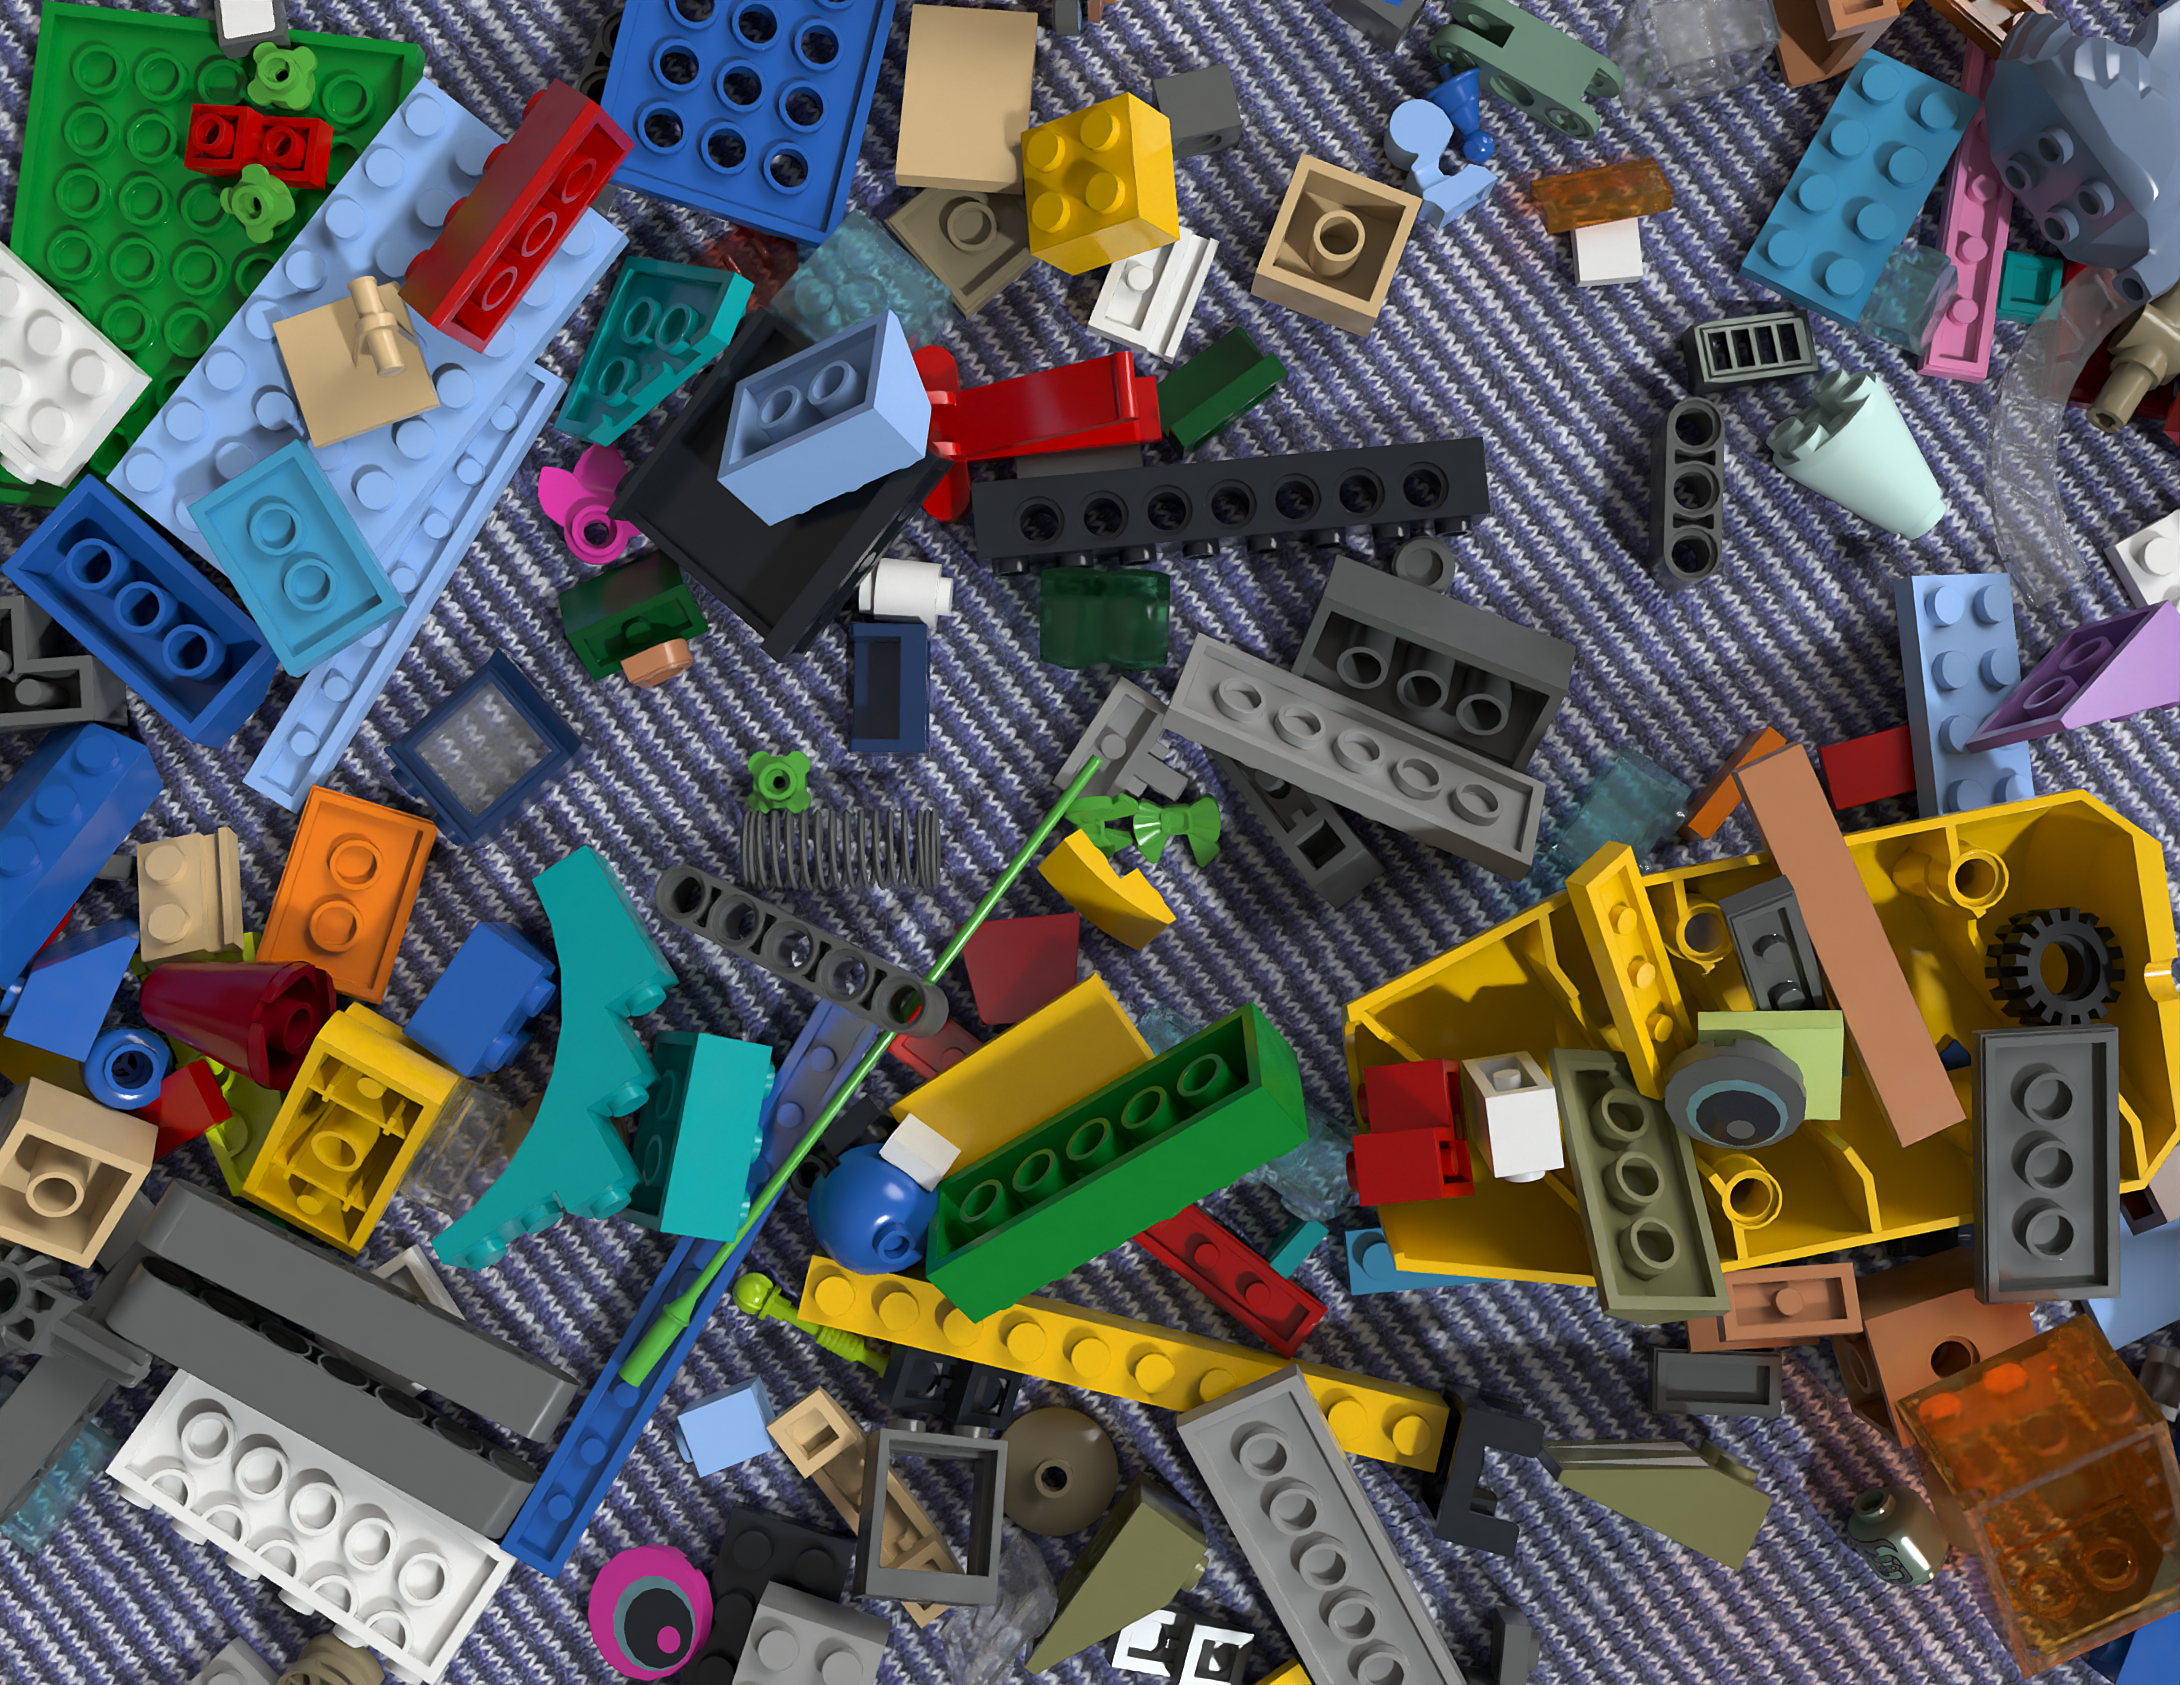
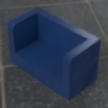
M850 623V637L855 644L853 739H848V753L853 756L929 757L931 631L928 625Z

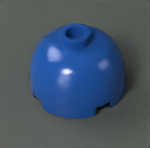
M871 1143L849 1149L839 1156L838 1160L841 1165L832 1170L826 1179L821 1172L812 1185L806 1205L809 1226L827 1255L841 1267L860 1275L900 1273L918 1262L927 1252L928 1226L937 1208L938 1193L936 1187L932 1192L930 1190L927 1191L899 1167L881 1157L879 1152L885 1145L884 1143Z

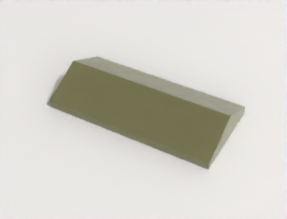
M1552 1048L1546 1054L1553 1086L1555 1087L1556 1101L1602 1314L1648 1326L1721 1316L1732 1311L1690 1138L1687 1133L1673 1123L1664 1107L1665 1097L1662 1101L1639 1093L1625 1052Z

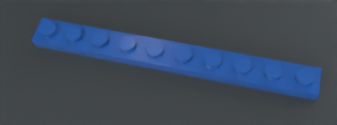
M821 997L774 1077L773 1087L769 1096L762 1100L758 1125L762 1129V1146L758 1158L753 1164H750L745 1188L750 1196V1206L859 1064L879 1030V1026ZM789 1178L696 1299L689 1317L690 1325L683 1327L640 1386L635 1387L623 1380L618 1374V1370L661 1315L663 1305L672 1303L688 1290L724 1242L685 1235L681 1236L499 1547L500 1549L554 1581L560 1575L789 1184Z

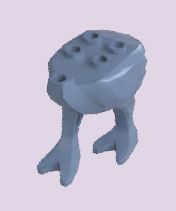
M2169 0L2150 13L2133 29L2127 46L2117 44L2107 38L2075 36V33L2071 31L2068 20L2055 19L2054 15L2049 13L2036 14L2033 11H2026L2004 38L1998 60L1994 63V77L1986 92L1985 113L1991 161L2000 172L2006 187L2015 194L2026 212L2037 223L2042 234L2050 243L2056 245L2069 260L2085 265L2118 269L2120 273L2111 281L2114 289L2133 309L2141 307L2169 291L2180 277V0Z

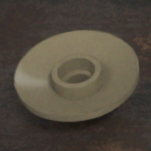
M1063 1406L1037 1408L1014 1420L1008 1426L1007 1431H1004L999 1440L1008 1441L1003 1510L1015 1523L1024 1529L1046 1536L1072 1534L1094 1523L1109 1506L1118 1481L1117 1456L1105 1430L1088 1415ZM1051 1466L1060 1467L1066 1473L1067 1478L1062 1485L1051 1487L1042 1479L1044 1470Z

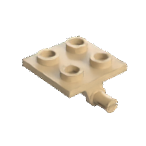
M373 276L354 279L347 284L352 296L272 324L311 440L317 449L441 407L406 302L397 294L401 287L396 281L377 287V280Z

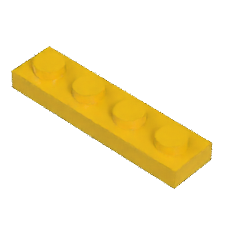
M1608 840L1564 882L1638 1091L1642 1095L1662 1101L1665 1097L1666 1071L1678 1054L1696 1045L1697 1042L1631 845Z

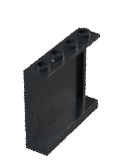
M759 306L755 313H748L739 320L730 341L731 345L718 363L705 368L694 380L690 389L692 398L680 414L666 420L657 430L652 440V445L655 448L640 467L631 469L619 481L614 491L617 499L606 514L612 520L629 521L764 638L759 647L778 664L798 663L804 658L951 469L955 461L927 438L925 458L916 461L910 467L893 471L864 484L855 491L843 493L818 504L803 514L793 515L771 526L765 523L717 480L736 383L816 343L782 314Z

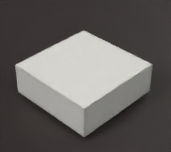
M1637 214L1573 220L1570 225L1576 287L1638 282L1643 277Z
M909 1113L879 1153L881 1157L899 1167L927 1191L930 1190L932 1192L961 1150Z

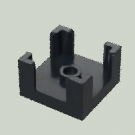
M1446 1380L1442 1399L1450 1410L1435 1473L1424 1471L1416 1506L1434 1538L1513 1558L1520 1532L1518 1525L1511 1521L1496 1518L1494 1516L1498 1503L1496 1494L1491 1490L1475 1486L1478 1484L1483 1470L1485 1446L1535 1458L1540 1451L1545 1426L1540 1420L1523 1416L1525 1403L1521 1399Z

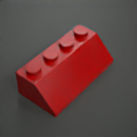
M557 78L554 79L547 90L542 89L538 91L528 101L522 113L523 123L508 143L500 144L490 153L483 166L482 173L484 176L469 197L460 198L449 209L443 222L444 231L430 250L420 252L411 261L404 275L405 284L397 293L437 330L480 354L488 346L636 145L601 106Z

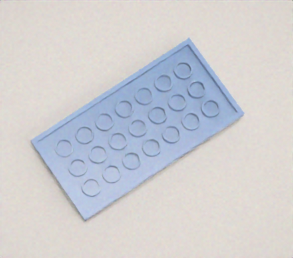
M423 76L106 478V481L227 576L186 508L295 439H299L307 443L379 560L630 240L623 232L589 207L482 354L437 330L406 303L441 407L321 449L315 448L272 324L352 296L347 284L360 277L373 276L377 280V287L396 281L402 288L405 284L404 275L411 261L420 252L430 250L444 231L443 222L449 209L460 198L469 197L484 176L482 173L483 166L490 153L500 144L508 143Z

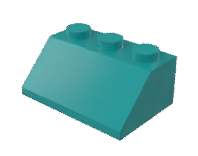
M657 1030L651 1061L663 1082L647 1092L649 1099L641 1108L632 1152V1159L646 1183L629 1194L632 1200L621 1210L619 1220L659 1232L735 1243L737 1230L743 1227L749 1213L750 1196L745 1188L750 1164L756 1161L762 1146V1129L758 1125L762 1100L769 1096L774 1083L775 1067L773 1062L770 1061L773 1047L699 1032Z

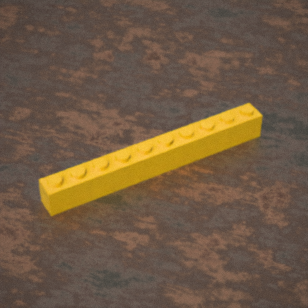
M821 1245L812 1254L797 1319L1184 1413L1297 1363L1343 1451L1435 1473L1450 1410L1438 1392L1293 1357L1289 1360L1281 1354L1032 1294L1019 1299L1012 1307L1006 1310H999L974 1324L925 1277V1268L910 1266L900 1273L860 1275L838 1265L827 1255Z

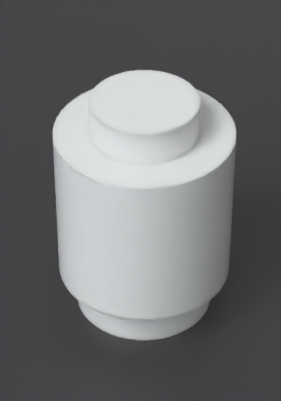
M881 558L879 564L874 566L860 584L859 612L873 614L874 620L879 622L927 624L928 627H936L938 615L950 616L953 578L942 577V564Z

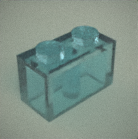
M1628 745L1616 749L1543 853L1573 873L1608 840L1631 845L1640 874L1648 873L1652 866V861L1646 858V856L1660 837L1668 840L1682 825L1689 813V809L1684 807L1683 803L1693 789L1632 746Z

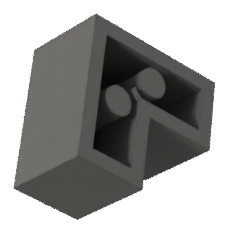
M25 595L0 596V735L46 733L89 721L105 728L128 727L126 683L94 655L61 657L59 623L33 599Z

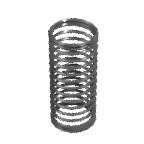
M890 808L887 810V856L883 880L879 855V811L874 809L872 811L873 853L871 874L868 881L865 861V812L860 809L857 813L858 863L854 883L850 858L851 814L847 809L843 811L844 862L841 882H839L836 864L837 818L836 812L831 809L828 814L829 869L825 883L822 869L823 822L822 813L817 809L814 812L813 819L815 868L811 883L807 866L808 815L802 809L799 814L801 866L798 883H796L793 871L794 817L793 813L788 809L784 817L786 873L782 884L778 869L780 819L779 813L774 809L770 815L769 826L772 872L769 884H767L764 872L766 853L765 815L761 810H753L752 812L747 810L742 819L740 836V861L744 887L747 891L751 892L754 890L757 892L762 885L766 891H770L776 883L780 891H785L790 883L795 891H799L803 883H805L806 888L809 891H813L819 882L821 888L827 891L833 882L835 887L842 891L848 881L850 888L856 891L862 880L867 890L873 888L875 881H877L881 890H885L889 885L891 877L892 885L896 890H900L904 883V878L907 886L914 890L920 876L922 887L925 890H930L931 888L936 890L940 882L941 863L939 813L935 808L932 810L927 808L924 811L922 835V811L919 808L915 811V860L913 877H911L908 850V811L905 808L901 811V858L897 880L893 845L894 815Z

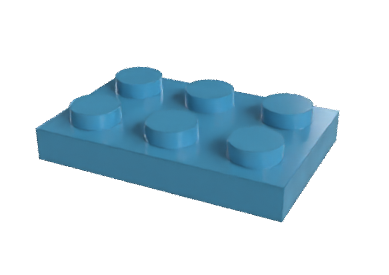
M295 439L186 508L289 676L299 678L409 609L307 443L299 439Z

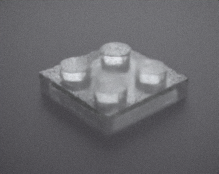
M1021 1533L1018 1534L1000 1557L996 1605L984 1608L960 1607L940 1632L952 1685H1002L1013 1669L1015 1656L1030 1637L1037 1638L1042 1635L1054 1618L1059 1599L1040 1547Z

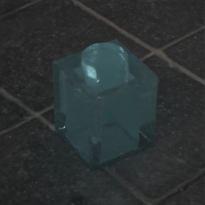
M1895 245L1859 315L1864 335L1924 356L1959 288L1957 266L1950 264V257L1939 250L1927 246L1918 245L1911 251Z

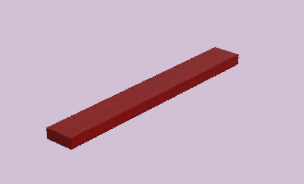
M921 1003L906 1023L916 1018L920 1012ZM948 1015L946 1023L941 1030L930 1038L916 1039L897 1034L886 1050L927 1081L983 1045L984 1042ZM1194 1203L1182 1209L1173 1218L1162 1220L1131 1237V1239L1289 1360L1328 1310L1324 1303L1290 1277L1287 1280L1269 1265L1263 1256Z

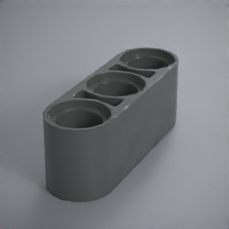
M1700 397L1686 398L1671 408L1657 422L1651 438L1648 565L1654 581L1664 589L1671 591L1687 590L1711 576L1719 566L1722 554L1725 424L1723 415L1717 405L1708 399ZM1676 420H1688L1696 426L1700 436L1699 445H1688L1680 440L1676 434ZM1675 482L1688 483L1695 489L1698 496L1696 509L1684 508L1677 502L1673 491ZM1675 544L1686 545L1695 554L1697 564L1693 573L1683 572L1676 567L1672 559V550Z

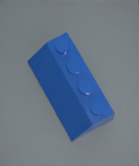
M88 473L0 568L2 573L191 742L220 749L263 703L279 659L256 621L93 475Z
M91 721L50 731L1 790L0 988L6 991L9 989L163 790V783L148 746Z

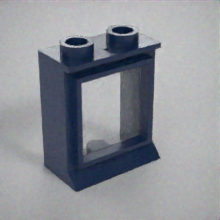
M500 647L496 648L488 662L393 745L386 746L383 749L396 764L390 770L394 779L412 797L417 799L423 795L438 812L432 818L434 824L456 846H460L464 842L469 847L486 848L598 750L590 739L577 734L559 713L561 710L559 704L546 691L537 688L520 669L524 663L517 655Z

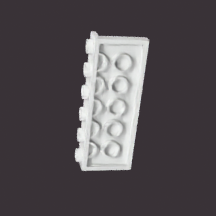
M0 241V452L3 454L0 457V464L12 475L28 484H34L39 479L67 488L152 381V378Z
M180 1368L105 1471L121 1482L116 1491L126 1500L147 1510H150L153 1504L175 1517L170 1526L181 1536L200 1545H204L207 1539L228 1552L224 1561L236 1572L252 1580H258L261 1574L282 1587L278 1597L284 1603L305 1615L311 1616L314 1610L322 1613L337 1623L332 1632L339 1639L354 1648L364 1646L367 1649L370 1645L390 1658L386 1667L398 1678L411 1685H420L423 1680L430 1685H434L443 1677L449 1668L448 1664L518 1560L516 1557L500 1549L499 1547L502 1543L498 1540L475 1532Z

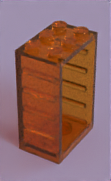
M2086 1313L1894 1402L1939 1525L1949 1543L1948 1549L1956 1570L2024 1680L2180 1610V1588L2178 1587L2180 1584V1471L2167 1419ZM2034 1650L2040 1652L2037 1656H2030L2029 1654Z

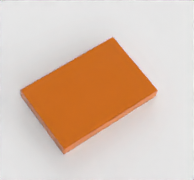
M312 784L254 961L309 962L318 969L326 970L331 975L336 993L381 1005L438 831L433 820Z

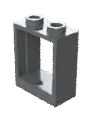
M888 1419L887 1429L880 1428L867 1435L852 1598L984 1608L996 1605L1008 1441L988 1439V1428L968 1425L951 1426L950 1435L926 1433V1422L912 1419ZM890 1454L975 1463L966 1575L879 1567Z

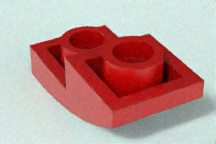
M193 104L184 167L194 172L241 180L242 169L245 166L260 164L268 170L270 175L279 178L287 187L325 190L334 128L319 118L263 116L249 106Z
M1909 722L1877 730L1872 734L1816 748L1832 810L1838 811L1916 789Z

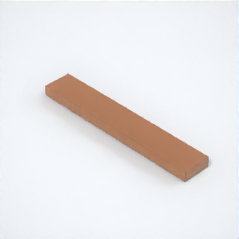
M1793 741L1731 770V775L1776 876L1779 877L1786 874L1795 889L1820 976L1835 1010H1842L1844 1030L1893 1141L1904 1148L1967 1119L1802 743Z

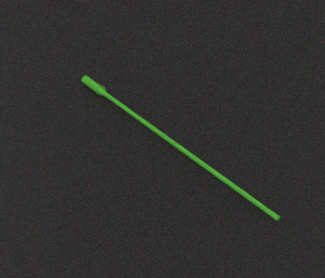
M1092 754L924 976V979L934 984L938 981L1103 763L1100 758ZM917 990L912 992L900 1008L901 1017L905 1023L921 1003V997ZM884 1029L750 1206L745 1224L737 1230L735 1243L723 1242L688 1290L672 1303L663 1305L661 1315L618 1370V1374L623 1380L632 1386L639 1387L683 1327L690 1325L689 1317L696 1299L898 1033Z

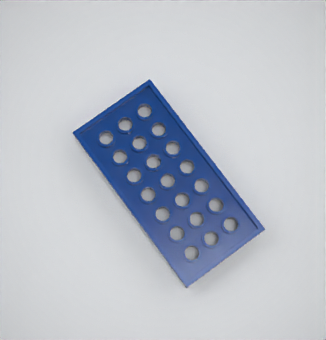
M626 0L600 106L636 145L607 184L831 254L836 248L897 0H845L843 2H831L828 0H709L712 14L708 19L701 22H692L685 19L677 10L675 0ZM750 11L764 14L772 23L774 30L773 38L765 43L749 41L740 31V16ZM811 32L825 35L834 46V59L826 64H816L810 61L801 49V38ZM671 52L687 55L695 65V79L684 85L670 82L664 77L660 69L662 57ZM733 73L748 75L757 85L758 99L750 105L735 104L726 96L723 80ZM796 93L810 96L818 105L819 120L809 126L795 123L787 114L785 107L786 99ZM656 114H664L673 118L681 131L680 141L671 147H659L653 144L646 136L644 130L646 120ZM721 134L735 138L743 150L742 162L730 168L716 164L708 152V141L711 138ZM782 154L795 157L804 169L803 183L796 187H784L777 183L770 171V163L774 157Z

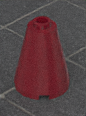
M306 961L166 962L158 966L144 979L138 996L142 1015L148 1024L262 1088L282 1092L290 1091L315 1037L336 1012L337 998L331 975L326 970L318 969L315 965Z

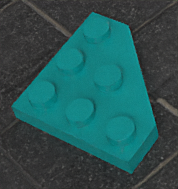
M627 255L553 428L573 439L604 447L610 445L729 345L739 320L746 314V304L755 284L732 271Z

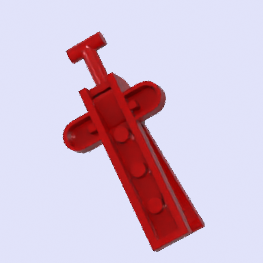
M928 345L919 348L912 354L931 405L928 439L955 461L951 469L923 503L925 511L933 520L939 523L953 524L961 521L968 515L972 507L970 465L1015 460L1014 457L1137 443H1140V445L1163 443L1155 375L1135 378L1132 352H1116L1107 356L962 391L960 373L956 361L948 350L940 346Z

